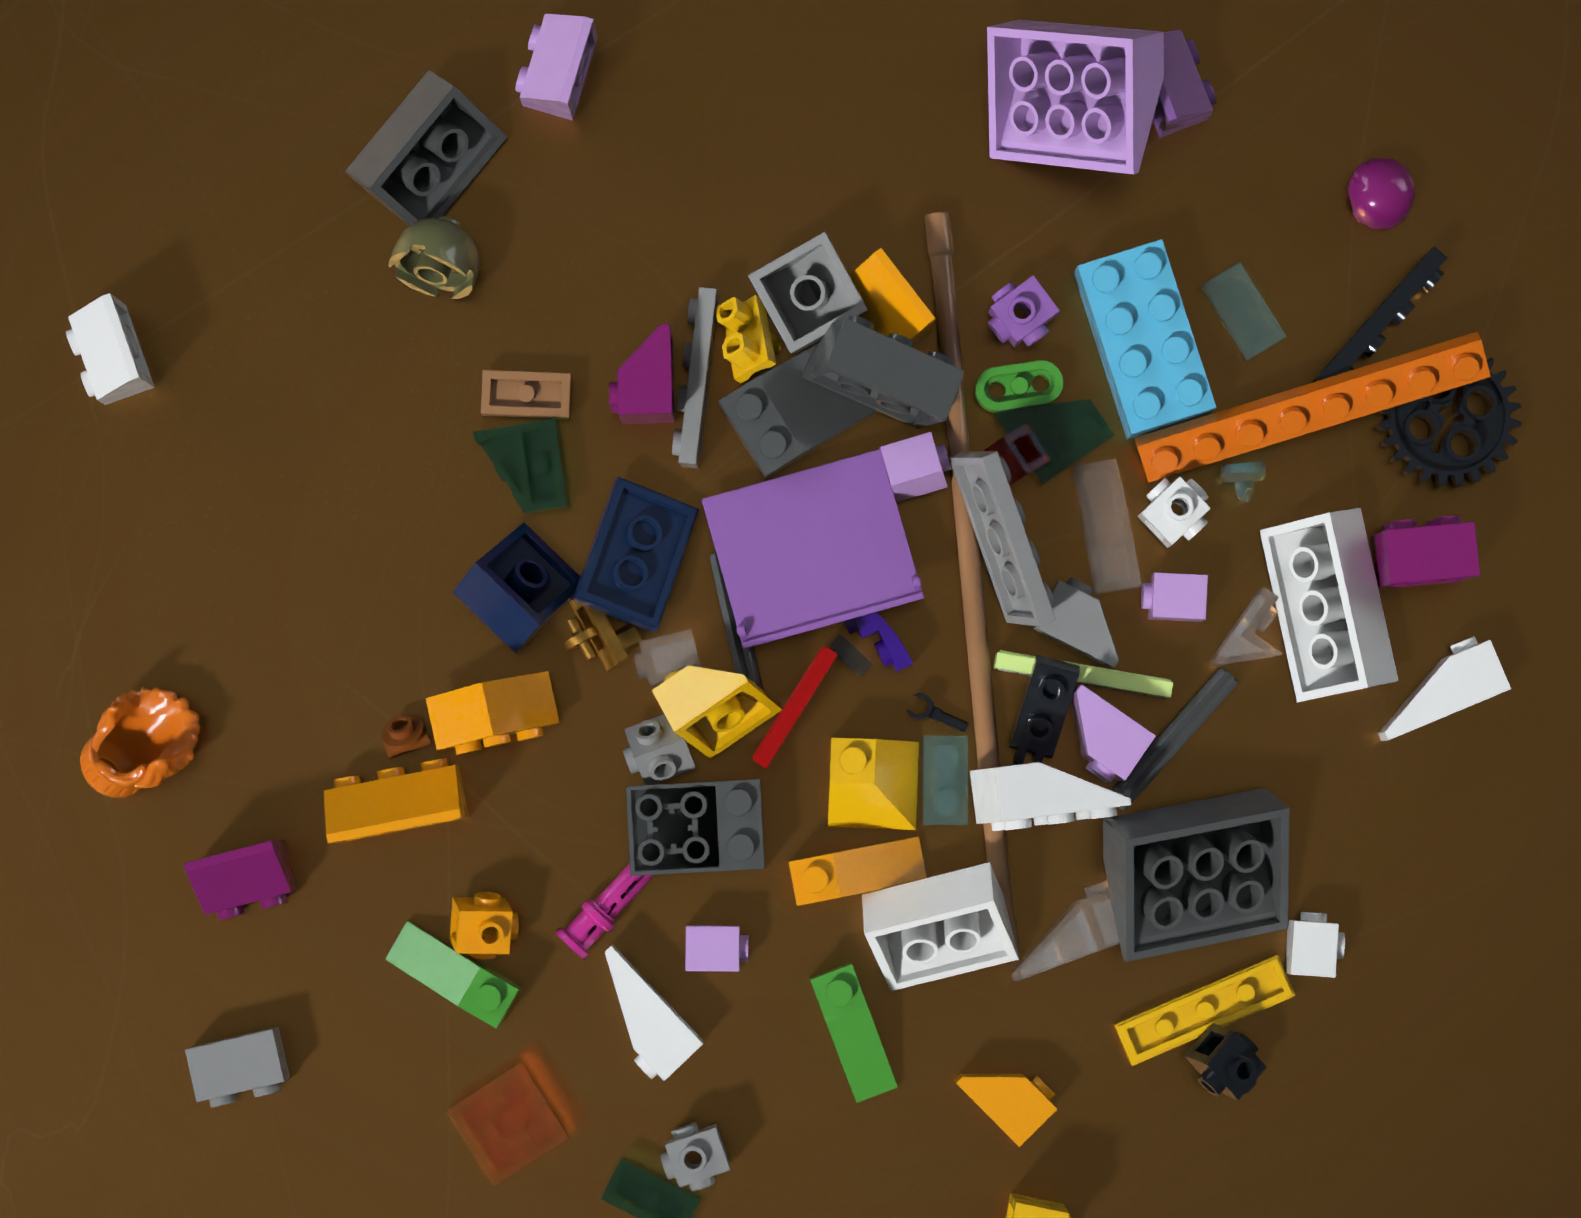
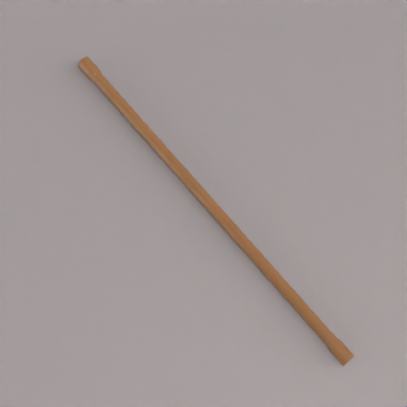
M949 212L930 213L924 215L927 251L931 259L939 353L950 357L953 360L952 366L963 370L952 259L954 246L951 214ZM964 376L946 420L949 457L964 451H970ZM952 469L950 470L977 762L978 770L1000 767L980 547ZM983 823L987 863L990 862L1003 892L1020 960L1006 830L992 831L991 823Z

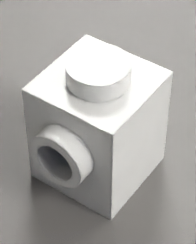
M1300 912V920L1288 919L1285 973L1336 978L1337 959H1343L1345 952V934L1338 932L1339 924L1327 922L1326 913Z

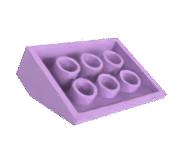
M1015 20L987 27L990 158L1125 174L1139 173L1164 79L1163 31L1030 20Z

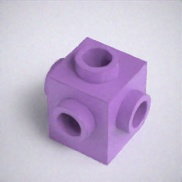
M1033 275L1018 287L1013 282H1010L991 297L995 304L989 309L988 313L992 319L988 321V325L1002 343L1009 340L1015 348L1024 341L1029 347L1049 332L1045 325L1056 318L1060 310ZM1021 310L1026 314L1027 318H1017L1013 311Z

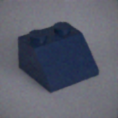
M523 522L475 562L452 593L517 653L536 637L573 599L581 576Z

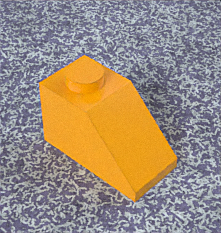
M959 1074L954 1079L956 1084L1019 1147L1057 1110L1050 1102L1056 1094L1038 1076L1031 1082L1024 1074Z

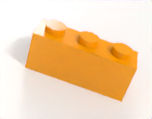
M447 758L421 763V772L405 774L404 767H396L377 771L379 780L361 783L360 775L333 780L335 788L324 790L327 842L340 843L469 818L460 766H448Z

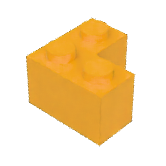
M548 671L481 682L426 698L436 749L441 750L455 747L456 755L482 750L481 741L484 743V748L511 742L510 734L516 733L518 741L544 736L542 727L560 723Z

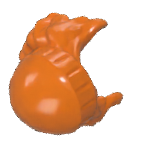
M142 687L138 692L130 690L128 693H123L103 712L97 725V732L87 741L82 749L80 765L85 780L94 790L112 798L131 796L142 788L159 786L166 778L189 765V761L194 759L193 751L198 742V734L201 727L199 725L198 713L190 710L189 701L184 697L178 699L174 691L162 690L159 687H155L152 690Z

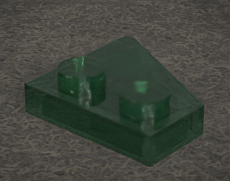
M1090 399L1001 411L993 416L1041 486L1115 436Z
M554 418L473 432L475 441L478 445L482 446L495 465L494 469L502 481L506 482L512 490L513 497L524 513L529 514L571 507L558 419Z

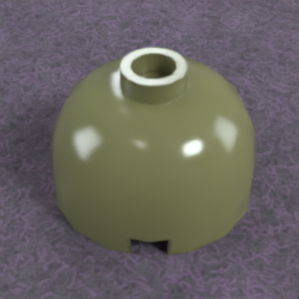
M440 216L416 221L405 228L392 250L388 264L389 268L393 265L397 267L395 277L399 281L416 291L433 297L439 296L438 289L454 291L451 299H460L468 296L474 287L479 272L480 258L476 242L461 227V224L450 217Z

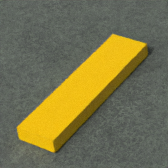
M1275 954L1114 1024V1027L1130 1064L1134 1066L1201 1037L1212 1023L1222 1027L1290 999L1295 996V993L1279 956Z

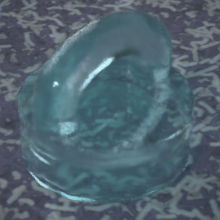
M1258 461L1223 464V467H1221L1222 482H1235V492L1238 499L1244 503L1249 502L1254 494V480L1266 479L1265 463Z

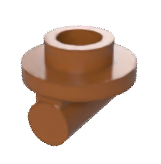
M399 715L394 717L383 728L381 738L389 758L432 744L422 719L415 715Z

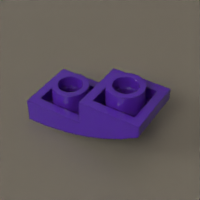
M877 612L844 621L849 634L851 635L858 631L861 640L878 633L881 640L874 643V646L884 667L892 664L895 672H899L913 665L906 648L898 636Z

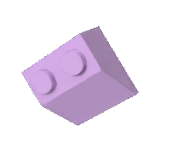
M545 14L542 25L535 24L533 26L528 43V50L533 51L529 67H521L515 86V91L521 93L520 100L524 107L573 121L598 40L594 19L585 16Z
M1081 684L1074 689L1071 706L1080 755L1089 761L1085 769L1105 783H1111L1113 779L1125 781L1156 735Z

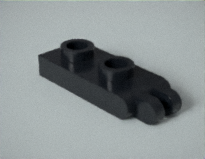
M1036 655L1009 742V748L1016 749L1013 765L1023 764L1027 752L1033 754L1031 763H1042L1044 757L1053 758L1080 674V666Z

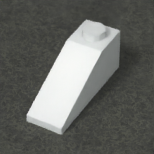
M1475 636L1451 645L1450 648L1453 654L1442 658L1382 727L1378 732L1380 740L1387 741L1510 690V684L1491 640L1477 643Z
M612 945L605 951V955L633 1049L639 1054L634 1061L651 1079L658 1074L665 1081L703 1045L704 1040L627 958Z

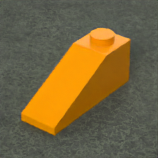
M919 836L788 861L797 906L890 888L927 878Z

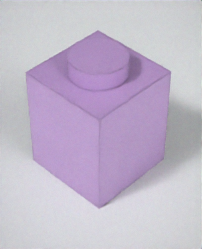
M931 432L880 447L897 502L948 487L943 472L952 469L945 445L935 446Z
M1154 572L1150 575V583H1142L1141 609H1148V619L1194 622L1206 620L1208 575Z
M686 925L685 971L739 972L740 962H748L749 935H740V925Z

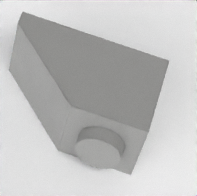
M1069 577L1067 583L1058 580L1051 591L1055 602L1052 610L1056 620L1041 627L1034 626L1032 630L1109 669L1115 668L1119 659L1100 601L1090 596L1093 588Z

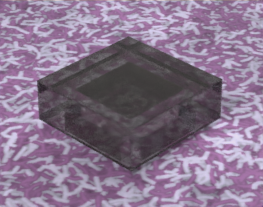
M841 634L829 646L832 651L838 654L837 658L858 677H862L873 665L870 660Z

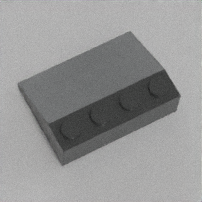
M1260 788L1104 818L1103 861L1122 958L1129 962L1288 929L1290 808L1268 789Z

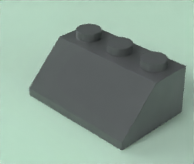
M428 70L345 172L371 196L409 226L411 223L422 219L443 216L506 140L507 136L454 85Z
M850 315L848 319L843 318L830 325L800 376L919 429L947 420L965 371L952 366L953 360L944 354L929 351L928 354L912 348L914 342L910 339L890 333L887 337L874 331V324L870 321Z

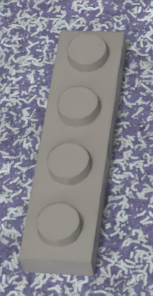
M699 287L698 299L690 298L688 324L695 326L693 342H685L682 367L689 368L687 386L680 385L677 401V411L684 412L682 429L674 430L672 455L679 456L678 463L682 467L699 469L717 324L715 309L719 306L720 298L717 289Z

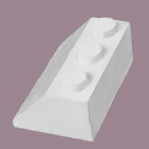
M990 862L862 894L864 934L891 991L1019 960L1003 892Z

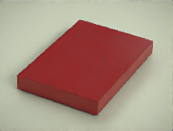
M826 646L824 648L821 647L752 757L753 762L767 770L837 659V653Z

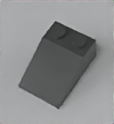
M819 343L759 375L719 400V407L766 481L877 412L870 407L800 377Z

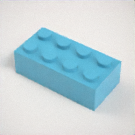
M1157 240L1078 265L1073 274L1126 439L1201 417L1215 410L1217 407L1163 240Z

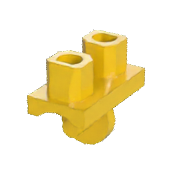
M754 295L744 302L736 297H732L716 307L717 322L724 326L726 334L722 345L724 359L731 362L734 380L743 384L755 372L776 365L775 356L781 350L779 337L770 332L766 308L758 295Z

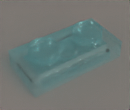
M923 736V825H968V736Z

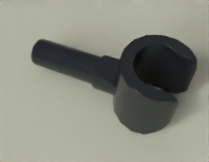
M914 694L915 697L927 701L928 709L921 715L907 709L911 717L918 721L932 719L962 732L966 731L969 722L935 707L932 699L926 694Z

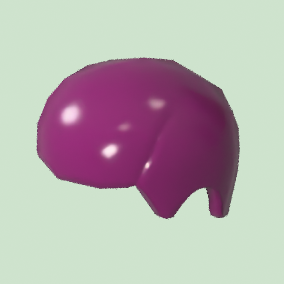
M1372 158L1358 165L1348 185V195L1352 205L1353 216L1359 222L1372 229H1391L1405 221L1415 199V185L1410 171L1392 158Z

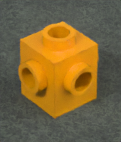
M477 892L474 894V897H452L449 940L456 954H469L473 958L483 960L494 959L496 954H509L510 940L517 939L519 922L517 913H513L507 900L493 892Z

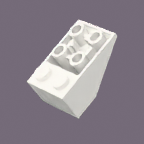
M1040 762L970 771L976 824L991 823L992 831L1032 827L1031 818L1034 819V826L1074 822V813H1076V820L1117 816L1116 807L1131 805L1129 797Z

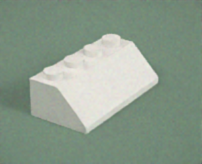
M1361 508L1329 512L1259 530L1297 702L1399 681Z

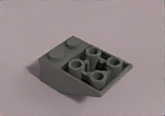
M761 779L626 786L630 876L766 868Z

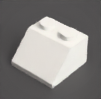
M108 293L68 317L72 329L66 331L67 339L74 355L81 354L86 371L80 374L89 397L96 396L97 401L107 405L155 388L129 311L123 302L111 293Z

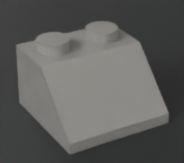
M826 232L748 275L790 354L799 353L821 341L833 322L843 318L848 319L850 315L859 317L869 310Z

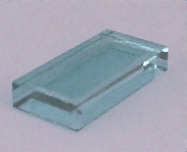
M1241 262L1201 286L1247 361L1286 338L1285 333Z

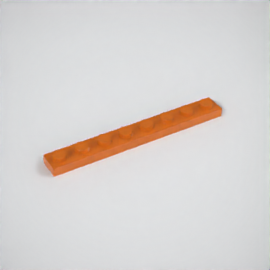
M1477 331L1134 439L1147 481L1150 483L1491 377L1482 340Z

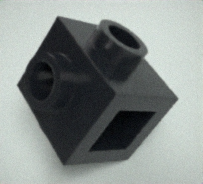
M1214 1023L1210 1025L1184 1055L1201 1074L1198 1078L1199 1083L1216 1097L1224 1094L1239 1100L1243 1094L1248 1093L1255 1086L1257 1078L1267 1068L1256 1055L1258 1047L1251 1039L1240 1032L1237 1033Z

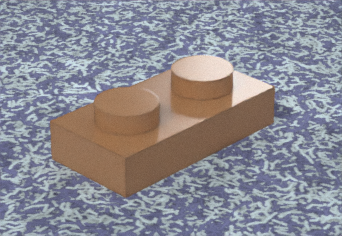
M483 370L481 415L570 419L571 373Z

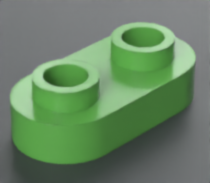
M1044 360L992 367L979 376L975 385V397L982 408L993 413L1046 406L1054 402L1060 395L1063 388V376L1057 366ZM1036 377L1045 378L1048 382V389L1044 392L1036 391L1032 386V380ZM994 383L1001 384L1005 389V395L999 399L991 397L988 391L989 386Z

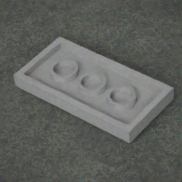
M964 451L949 457L1006 623L1041 627L1055 621L1052 610L1055 605L1054 597L1048 585L1043 583L1037 566L1040 565V557L1034 544L1028 541L1023 526L1026 520L1025 513L1021 504L1013 498L1008 483L1011 480V474L1007 463L1002 457H999L998 451Z

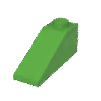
M410 921L406 922L385 960L456 1006L496 1029L501 1026L523 988L469 955L456 954L453 946Z
M849 962L810 977L856 1103L898 1088L852 963Z

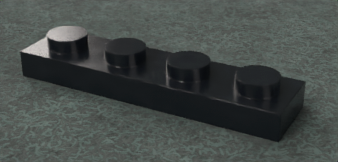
M1435 246L1431 248L1311 383L1354 370L1355 368L1352 365L1362 353L1370 358L1387 339L1381 334L1391 321L1399 325L1415 308L1410 299L1418 290L1422 288L1428 293L1445 274L1439 267L1448 257Z

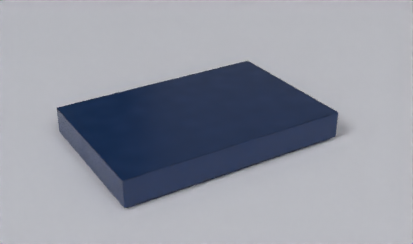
M617 477L610 491L572 601L653 633L656 632L666 608L699 509Z

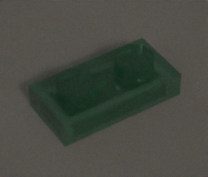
M622 1157L601 1199L637 1218H692L701 1197L681 1187L679 1188V1186Z

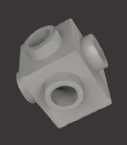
M665 714L624 729L630 745L622 749L631 774L640 771L645 785H655L696 769L687 741L673 731Z
M691 1123L672 1130L673 1139L665 1142L667 1152L660 1154L668 1180L676 1178L679 1188L689 1185L691 1191L715 1184V1175L731 1169L717 1123L702 1129H698L697 1123ZM689 1151H697L702 1159L697 1163H692L686 1158V1154Z

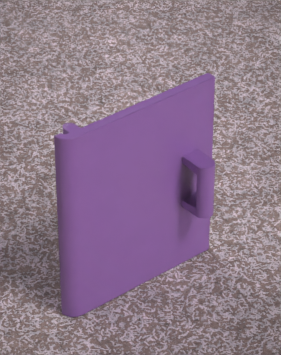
M881 449L701 499L736 621L737 634L740 636L743 649L924 599L921 579L918 577Z

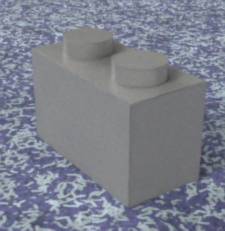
M279 1026L185 1049L196 1102L209 1100L211 1107L236 1102V1093L253 1089L254 1097L281 1091L279 1083L290 1079Z

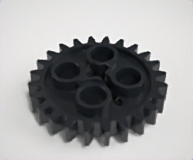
M1493 358L1487 360L1489 371L1494 362ZM1504 370L1495 375L1490 372L1491 377L1464 386L1462 394L1457 399L1452 410V417L1457 419V421L1445 428L1438 453L1432 451V446L1445 422V417L1439 414V412L1450 407L1456 388L1447 390L1442 399L1428 396L1379 411V413L1387 415V420L1376 425V429L1389 431L1390 437L1386 438L1381 443V446L1389 447L1394 445L1397 449L1390 458V461L1396 462L1404 458L1407 461L1403 470L1404 475L1411 473L1415 469L1420 470V484L1425 483L1431 475H1434L1436 488L1444 487L1448 477H1451L1454 487L1459 488L1463 486L1464 474L1474 484L1480 481L1479 468L1489 475L1494 473L1496 468L1491 459L1494 458L1503 462L1509 458L1501 446H1513L1517 443V440L1508 434V430L1518 428L1522 423L1510 418V413L1521 408V404L1508 402L1507 396L1516 390L1515 386L1503 388L1500 384L1507 372ZM1472 393L1479 394L1486 401V412L1482 416L1473 414L1468 408L1467 399ZM1413 418H1422L1429 425L1430 432L1426 440L1417 439L1410 432L1409 426ZM1454 434L1464 435L1469 440L1471 448L1467 456H1459L1452 450L1451 439Z

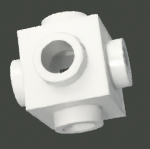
M1180 476L1172 484L1164 478L1146 495L1152 503L1137 516L1168 548L1182 535L1189 541L1208 523L1202 516L1211 509L1205 503L1209 497L1201 486L1191 478L1185 482ZM1172 503L1181 506V516L1176 515L1172 511Z

